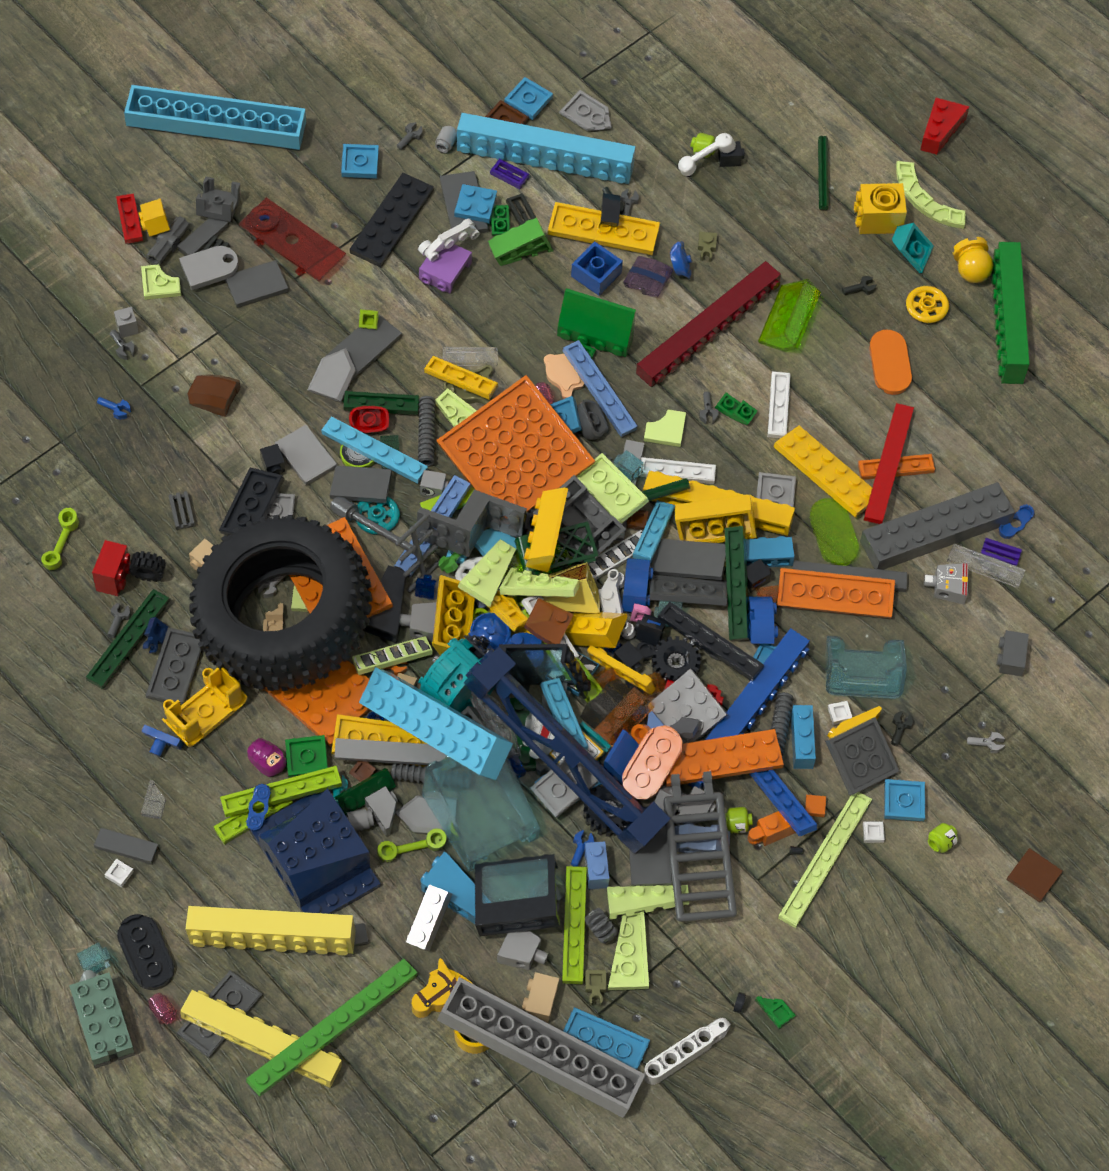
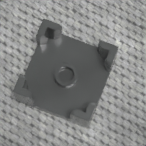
M206 176L203 181V195L201 197V194H198L196 197V215L231 222L240 202V183L232 182L231 192L214 189V178Z

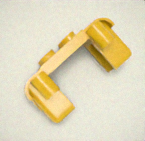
M224 667L221 668V671L219 668H216L214 671L211 668H205L202 671V676L206 686L184 704L180 705L179 700L174 702L171 699L165 700L163 703L167 719L163 718L162 721L188 747L194 746L202 738L206 737L247 701L248 697L241 690L240 683L234 677L229 676L228 671Z

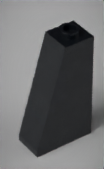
M388 565L380 581L393 607L369 617V625L363 629L364 632L393 643H397L399 637L400 614H402L406 577L403 575L406 571L402 568Z

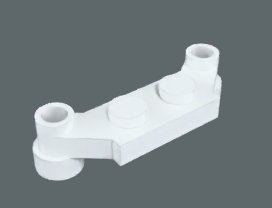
M468 218L461 224L438 235V238L433 243L429 240L422 242L418 247V251L433 262L439 257L438 253L445 248H451L455 243L462 242L467 237L474 240L480 235V232L474 227L475 224L471 219Z
M616 569L608 572L605 584L602 589L598 590L602 612L623 613L619 589L624 587L625 576ZM627 621L621 632L622 637L632 639L636 635L635 627Z

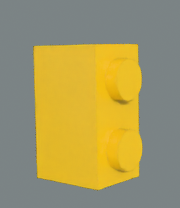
M161 198L140 205V222L143 231L147 230L149 237L170 230Z

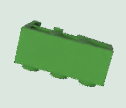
M537 218L528 220L518 227H513L509 231L497 235L488 241L494 257L500 266L522 260L521 257L530 254L532 257L538 256V252L547 250L549 253L553 251L548 237Z

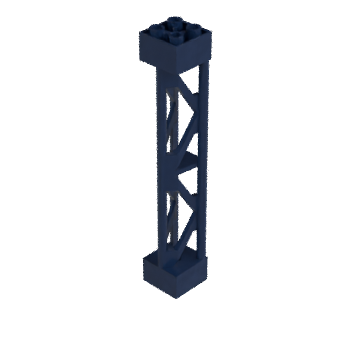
M500 647L495 651L491 648L465 675L467 679L464 684L617 835V838L632 853H636L671 818L654 801L646 808H643L509 673L516 663ZM495 685L496 692L509 714L508 716L486 695ZM512 694L555 738L547 739L523 726L510 703L509 695ZM533 740L560 754L552 761ZM563 756L577 784L556 765ZM579 762L624 806L623 808L614 807L590 793L578 770ZM603 808L615 816L629 821V825L622 831L601 809Z

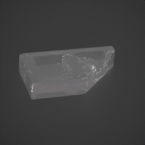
M150 780L141 816L161 819L166 800L153 780Z

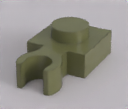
M699 231L698 250H701V261L703 256H708L709 262H711L712 252L716 251L717 233Z
M585 970V992H591L589 997L590 1006H592L594 998L599 999V1005H602L603 997L600 992H606V970Z

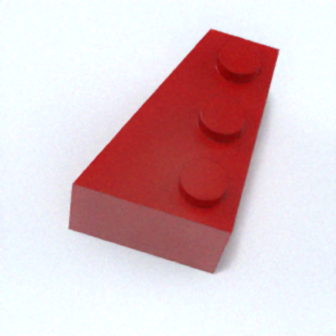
M935 98L920 150L937 155L953 133L958 130L962 122L964 123L970 106Z

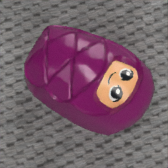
M258 738L248 747V759L262 774L270 777L279 774L285 769L287 759L284 753L269 741Z

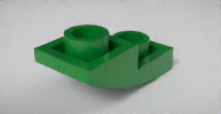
M494 205L491 215L492 236L501 235L510 230L509 205Z
M727 392L715 406V409L745 425L749 424L758 411L744 400L740 403Z

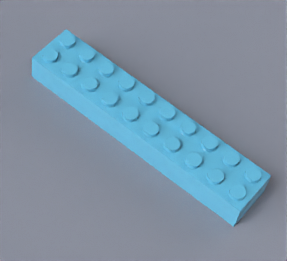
M131 85L124 111L126 126L298 150L301 147L306 125V109L137 85Z
M467 113L461 114L457 127V151L463 153H471L498 160L500 158L514 163L543 167L549 170H558L585 177H594L621 184L630 183L634 166L635 146Z
M375 667L359 701L360 704L475 773L493 780L497 779L513 745L512 742L393 673Z

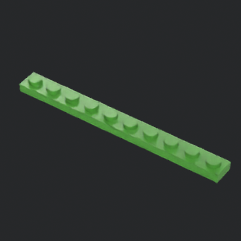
M402 959L247 1077L246 1083L259 1097L413 980L418 972L405 959Z

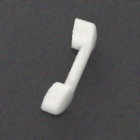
M719 134L715 142L692 157H683L679 161L678 168L684 176H690L695 172L698 160L716 149L723 153H729L735 149L736 143L730 134Z

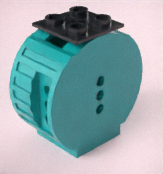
M464 635L465 639H460L459 641L456 638L451 639L448 643L450 647L440 657L435 656L433 658V665L424 678L421 677L418 683L421 684L420 690L460 713L468 706L478 707L483 701L464 682L467 679L465 675L492 648L490 646L491 642L484 636ZM496 685L486 694L487 696L492 693Z

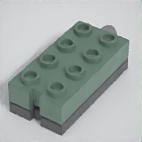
M86 970L83 972L80 981L69 985L93 1065L96 1069L111 1064L110 1059L118 1057L120 1061L135 1056L110 973L98 975L91 970Z

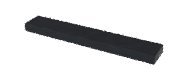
M670 601L658 614V619L749 680L753 681L764 668V664Z

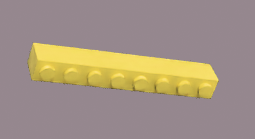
M192 990L180 1011L182 1019L222 1036L269 1060L300 1038L294 1034L290 1036L283 1033V1030L277 1026H268L258 1017L251 1018L239 1008L234 1010L228 1007L227 1003L217 999L215 1001L209 998V995L203 991L196 992ZM320 1050L294 1071L331 1088L341 1068L342 1060L335 1053H326Z

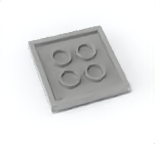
M689 669L646 705L647 709L650 712L652 711L663 725L666 726L675 724L681 717L700 720L701 726L694 738L682 739L683 744L696 742L728 715L692 669Z

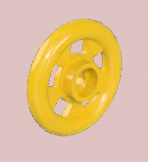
M920 286L913 289L907 296L906 308L914 319L923 323H935L942 320L948 313L949 301L941 290L932 286ZM926 293L933 294L934 296L926 295ZM916 296L921 298L919 303L914 301ZM941 301L942 307H936V302ZM919 308L922 313H918L915 309ZM935 311L936 315H929V313Z

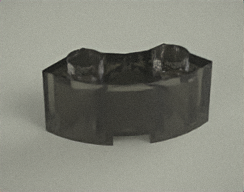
M619 678L605 685L604 689L593 700L587 702L580 718L596 732L603 728L607 729L623 710L631 706V699L635 693Z

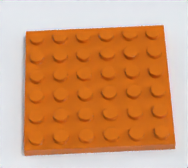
M527 375L437 439L438 445L465 479L471 483L474 490L527 508V512L535 508L537 497L541 498L543 491L559 489L573 475L577 477L595 463L592 456Z

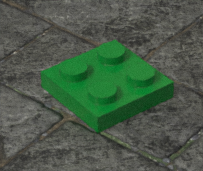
M325 735L285 739L289 778L328 768Z

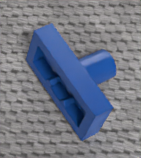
M145 724L141 731L145 736L155 739L149 752L158 757L161 756L166 744L181 750L184 744L180 739Z

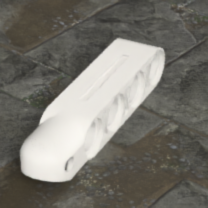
M726 1018L716 1019L706 1027L697 1029L650 1060L644 1069V1080L651 1085L658 1084L708 1051L713 1044L725 1037L731 1026ZM705 1036L709 1041L702 1042L699 1037ZM689 1047L692 1049V1052L685 1053L682 1049ZM672 1058L676 1063L668 1064L665 1060ZM654 1069L657 1070L659 1074L656 1076H652L649 1074L648 1071Z

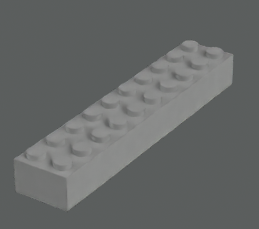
M460 977L437 1021L622 1118L629 1110L645 1076L644 1073Z

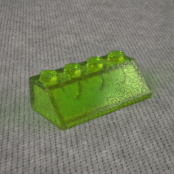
M809 279L781 285L758 342L760 344L784 352L798 349L821 294Z

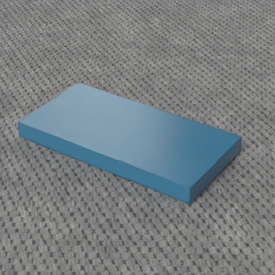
M575 1007L563 1032L638 1070L650 1043V1040Z

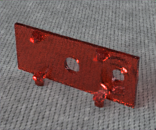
M267 197L258 206L254 207L239 223V226L257 238L254 244L258 247L265 243L298 267L295 270L296 274L301 276L306 272L318 282L346 256L344 251ZM261 215H268L269 220L261 221L259 217ZM290 235H294L298 238V242L288 244L285 239Z

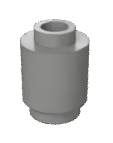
M452 126L442 127L435 140V147L438 151L447 153L451 150L457 139L456 129Z
M366 809L347 812V819L355 831L369 829V826H374L371 810L366 811Z

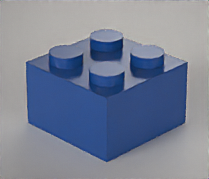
M594 241L572 263L571 277L600 296L622 273L623 260Z

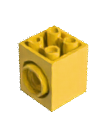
M903 183L860 184L859 191H856V202H854V212H857L855 225L859 227V234H894L897 226L904 225L907 210Z

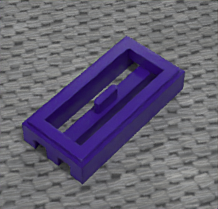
M500 158L490 170L492 176L519 190L526 183V180L529 179L530 175Z
M986 538L980 557L1016 568L1022 549ZM986 550L997 553V555L986 552Z

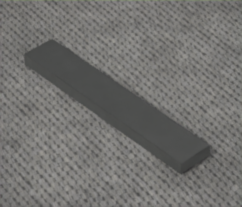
M793 561V569L891 579L895 580L894 591L906 592L907 572Z

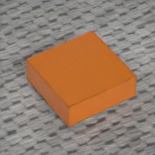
M806 794L805 810L810 816L824 817L826 796Z

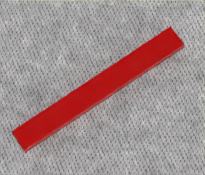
M898 403L895 405L864 521L876 524L883 523L914 407Z

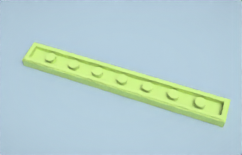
M860 792L850 796L779 914L778 919L794 928L797 927L870 805L871 798Z

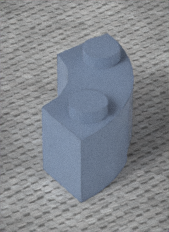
M684 822L682 825L674 826L675 835L719 831V825L701 827L695 826L691 822ZM727 831V832H728V840H729V844H730V831ZM720 839L676 843L677 851L682 853L722 851Z

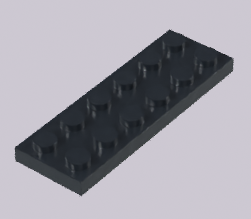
M402 173L351 246L350 254L381 268L433 193L434 186Z

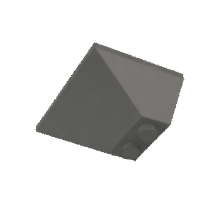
M573 475L560 487L568 488L560 528L588 521L599 555L626 529L588 492L587 487ZM536 509L532 514L537 515L538 509ZM578 529L574 535L584 539L587 535L586 529ZM562 533L558 535L557 540L566 544L570 536ZM572 538L568 546L578 550L581 542ZM584 544L580 552L584 555L593 554L592 548ZM567 550L574 557L575 554Z

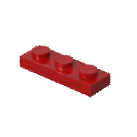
M134 193L116 196L125 244L143 241Z

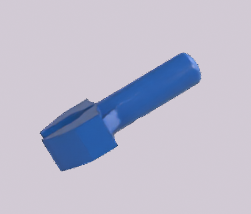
M102 397L97 399L99 405L114 411L113 415L116 419L128 418L127 413L120 410L124 409L131 412L129 403L123 399L117 404Z
M584 830L575 834L573 843L577 844V849L571 861L573 867H578L584 853L585 843L594 842L592 833H590L588 841L584 843L581 840Z

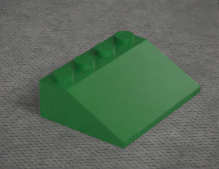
M566 288L558 322L557 336L575 342L579 340L580 343L594 347L597 350H604L616 356L626 357L633 341L636 309Z

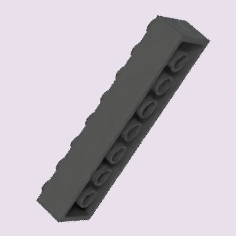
M996 482L862 531L860 543L874 569L884 570L999 528L1000 524L1012 523L1015 511L1000 484Z

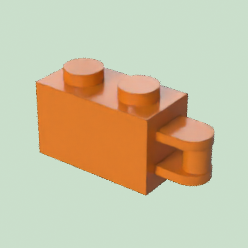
M778 811L759 819L757 826L750 829L747 839L750 844L755 845L763 842L764 846H767L796 832Z

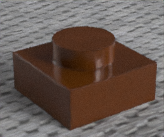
M638 510L628 518L626 528L643 531L647 523L649 511Z
M358 761L349 774L361 782L374 775L378 770L367 761Z

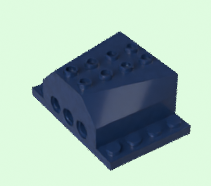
M328 788L323 793L319 792L308 795L266 818L263 821V826L256 831L250 830L301 912L334 914L381 887V883L370 868L368 849Z

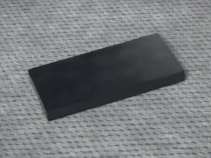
M250 467L219 529L220 533L232 535L234 528H244L247 526L246 522H260L259 518L262 517L266 519L285 480L283 475Z

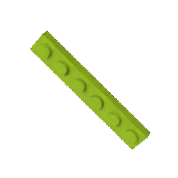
M337 766L266 784L271 789L268 806L323 792L327 788L330 790L341 787L342 782ZM254 788L220 797L225 818L249 811L248 807L253 798ZM260 801L253 804V810L264 807V804Z
M566 866L563 984H583L587 867Z

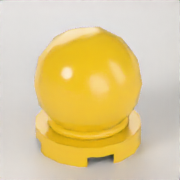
M976 237L977 240L971 241L968 238L964 239L954 246V252H952L954 260L958 262V272L969 283L985 281L993 270V259L988 253L987 241L982 237Z

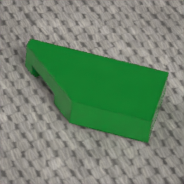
M761 996L755 999L778 1029L782 1028L796 1016L782 999H767Z

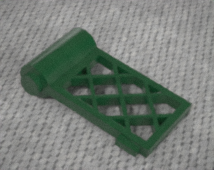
M588 521L560 528L559 534L564 533L570 537L566 544L557 540V545L563 547L559 555L554 553L556 561L554 564H551L549 571L581 562H587L588 564L596 562V558L599 555ZM578 529H586L587 535L584 539L574 535ZM529 535L518 537L514 542L523 571H532V575L539 576L545 571L526 567L527 560L524 559L526 548L530 549L531 543L527 542ZM572 538L581 542L578 550L568 546ZM585 544L592 548L593 554L584 555L581 553L583 545ZM566 549L575 554L573 559L566 560L561 556Z

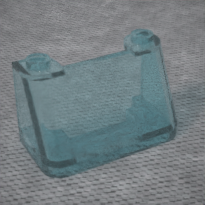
M826 637L825 684L826 691L829 694L890 699L898 698L903 694L907 671L904 640L887 641L884 644L883 652L848 650L845 649V642L841 637Z

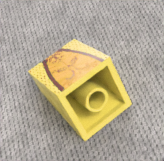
M587 562L548 575L549 578L560 576L579 580L580 587L574 597L542 596L544 601L565 611L600 612L598 587Z

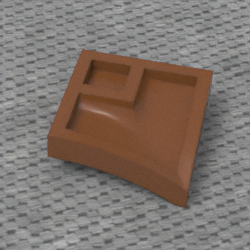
M538 598L524 628L547 644H560L574 614Z

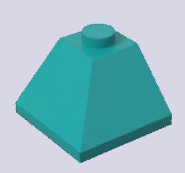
M915 223L897 226L892 237L893 243L919 273H922L934 245Z

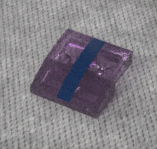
M638 256L623 283L625 287L640 289L643 295L659 297L673 272V268L657 260Z

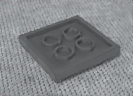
M876 717L825 741L849 795H853L899 772Z

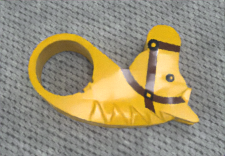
M441 958L438 961V969L429 973L430 978L426 987L412 998V1012L418 1018L427 1017L432 1011L441 1012L459 977L470 982L463 975L448 969ZM454 1030L455 1041L465 1052L478 1054L489 1049V1047L479 1042L472 1043L466 1041L460 1032Z

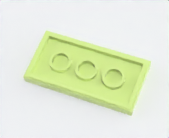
M601 453L594 459L595 463L579 474L577 478L587 487L588 492L600 505L622 524L647 504L649 500Z

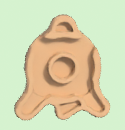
M548 354L544 357L546 377L552 385L559 388L563 399L572 396L574 390L584 387V382L565 354Z

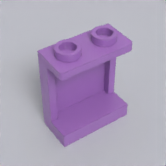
M455 244L449 249L445 248L438 253L439 257L435 261L431 262L428 258L425 259L419 268V279L422 282L433 285L440 291L452 292V286L464 267H469L472 263V252Z

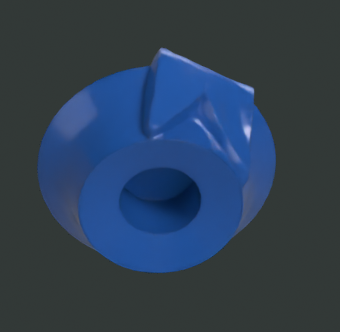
M680 241L674 244L670 251L672 265L677 276H685L690 279L689 263H692L691 255L686 254L684 242Z
M484 613L473 621L468 634L470 636L486 637L491 642L490 646L493 649H497L499 644H506L509 641L511 629L495 613Z

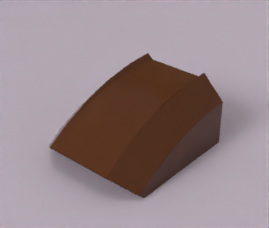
M198 375L187 393L189 403L192 406L226 417L236 394L241 389L240 380L222 375Z

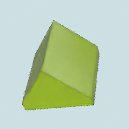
M360 309L359 328L377 329L379 312Z

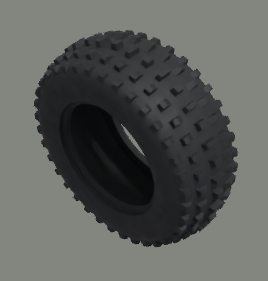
M274 515L273 519L267 518V520H265V517L259 518L260 522L251 523L249 521L246 522L247 526L244 528H234L232 535H224L219 545L214 544L211 547V554L204 556V564L202 567H198L196 571L198 577L192 582L195 590L189 596V599L193 602L189 605V611L194 615L190 618L192 626L196 627L192 632L195 639L200 640L198 646L201 651L204 650L209 662L216 665L220 671L224 667L228 671L229 676L234 677L237 681L241 679V684L249 687L253 684L254 688L263 690L267 687L268 691L280 690V688L282 691H288V687L293 689L295 686L297 689H300L302 684L308 685L311 683L313 685L316 683V679L329 677L328 673L331 670L340 669V663L348 661L351 658L350 652L357 650L359 647L357 642L359 638L364 637L365 632L363 629L370 622L367 615H370L372 606L368 603L372 602L371 592L367 589L371 588L370 579L367 580L365 578L369 574L366 566L362 565L363 561L360 555L357 554L347 540L344 541L340 533L337 531L332 533V529L324 524L321 527L319 521L310 520L309 522L306 517L302 516L294 519L293 515L282 518L279 515ZM284 575H301L309 577L323 586L321 597L313 611L305 619L289 628L278 631H260L247 627L239 621L242 606L248 596L258 586L270 579Z

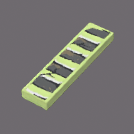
M426 636L353 656L352 662L358 675L374 671L375 667L382 669L432 655V648Z

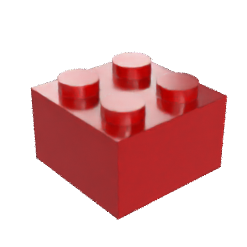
M104 541L92 571L96 591L119 596L120 590H124L126 575L130 574L131 555L128 553L127 545Z

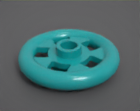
M387 497L386 503H377V505L371 508L369 504L372 502L360 501L357 504L360 514L368 512V519L378 523V525L388 531H391L399 521L400 511L398 505L390 497ZM387 504L391 509L386 511L382 506ZM386 516L391 518L389 523L384 522ZM355 520L357 525L363 531L369 534L379 535L377 532L373 531L372 529Z

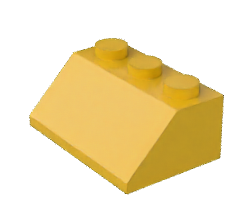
M571 612L574 615L565 634L572 645L616 648L628 615L610 612Z

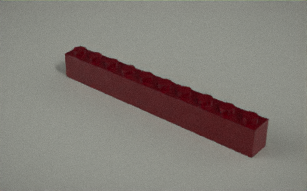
M767 261L763 262L637 363L636 374L650 387H653L656 383H661L667 374L673 373L682 362H687L693 353L699 352L708 341H713L717 334L721 331L724 332L733 321H738L744 312L750 311L755 303L759 300H764L770 291L776 290L780 285L781 273Z

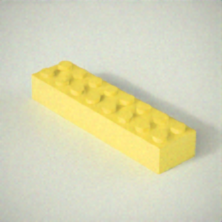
M188 906L185 928L190 944L196 947H204L205 945H213L216 948L230 946L236 949L248 947L259 951L266 949H275L279 952L295 950L298 953H306L307 950H312L318 954L334 952L338 955L353 954L356 932L353 915Z

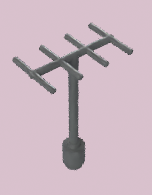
M336 497L331 502L330 508L337 516L345 517L348 522L355 519L394 542L396 546L407 550L399 558L401 562L411 553L417 557V561L403 573L404 577H407L419 566L421 576L407 589L408 592L414 590L439 566V560L427 571L424 565V560L438 548L436 544L423 555L420 549V545L434 532L433 529L427 531L419 540L416 534V529L430 517L428 513L411 526L403 536L398 537L360 514L358 506L346 498ZM410 535L412 537L413 545L405 541V539Z

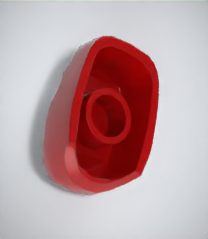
M359 406L352 409L349 413V423L351 427L363 433L383 431L389 426V412L384 407Z

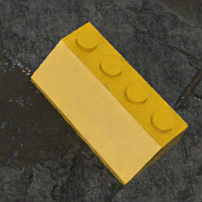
M568 488L543 491L541 498L537 497L535 509H538V513L533 515L531 523L534 526V531H530L527 541L531 545L530 549L526 548L524 559L527 560L526 567L545 572L549 571L556 549Z
M751 495L675 505V521L680 540L721 543L725 542L724 528L737 526L745 527L746 539L757 538Z
M443 575L439 576L432 646L440 656L450 647L448 643L451 639L456 638L459 641L460 639H465L464 635H469L475 600L473 596L458 588L459 580Z

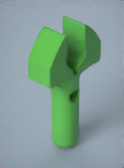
M454 552L450 557L443 556L439 560L441 571L445 570L446 574L455 571L459 567L456 561L461 557V554Z

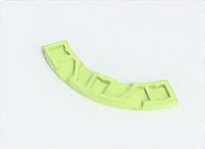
M897 161V179L899 183H903L904 194L909 202L921 213L936 222L964 229L965 211L945 205L942 206L935 202L920 187L914 163Z

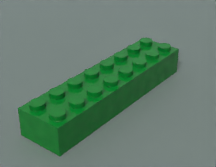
M999 242L997 249H994L993 253L994 274H992L991 279L992 285H995L992 297L993 300H996L993 312L994 315H997L994 327L995 330H998V335H996V345L999 346L997 361H1000L998 376H1001V384H1023L1029 367L1021 242Z

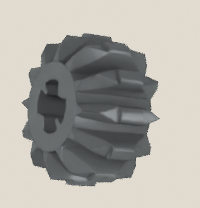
M602 909L592 910L585 917L586 924L601 943L605 944L617 935V929Z

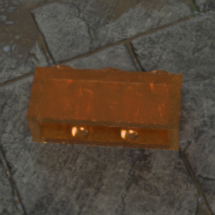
M633 687L594 731L612 748L621 731L625 730L630 734L632 728L639 724L654 706L645 695Z

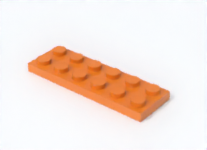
M780 568L777 607L891 619L895 580Z
M771 729L684 743L679 759L665 780L666 787L671 786V774H679L680 784L703 781V772L711 771L712 779L783 768L784 764L776 731Z

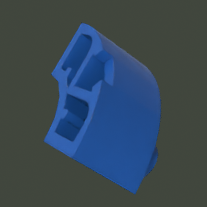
M627 558L622 603L623 611L632 612L634 603L650 606V594H647L648 581L653 578V568H650V560Z
M749 597L748 609L751 644H774V638H778V626H774V614L777 612V604L773 603L772 597Z

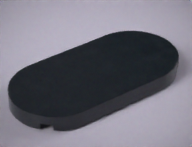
M134 914L125 918L120 924L117 938L135 981L139 986L147 990H158L165 987L173 978L174 964L157 924L152 918L141 914Z

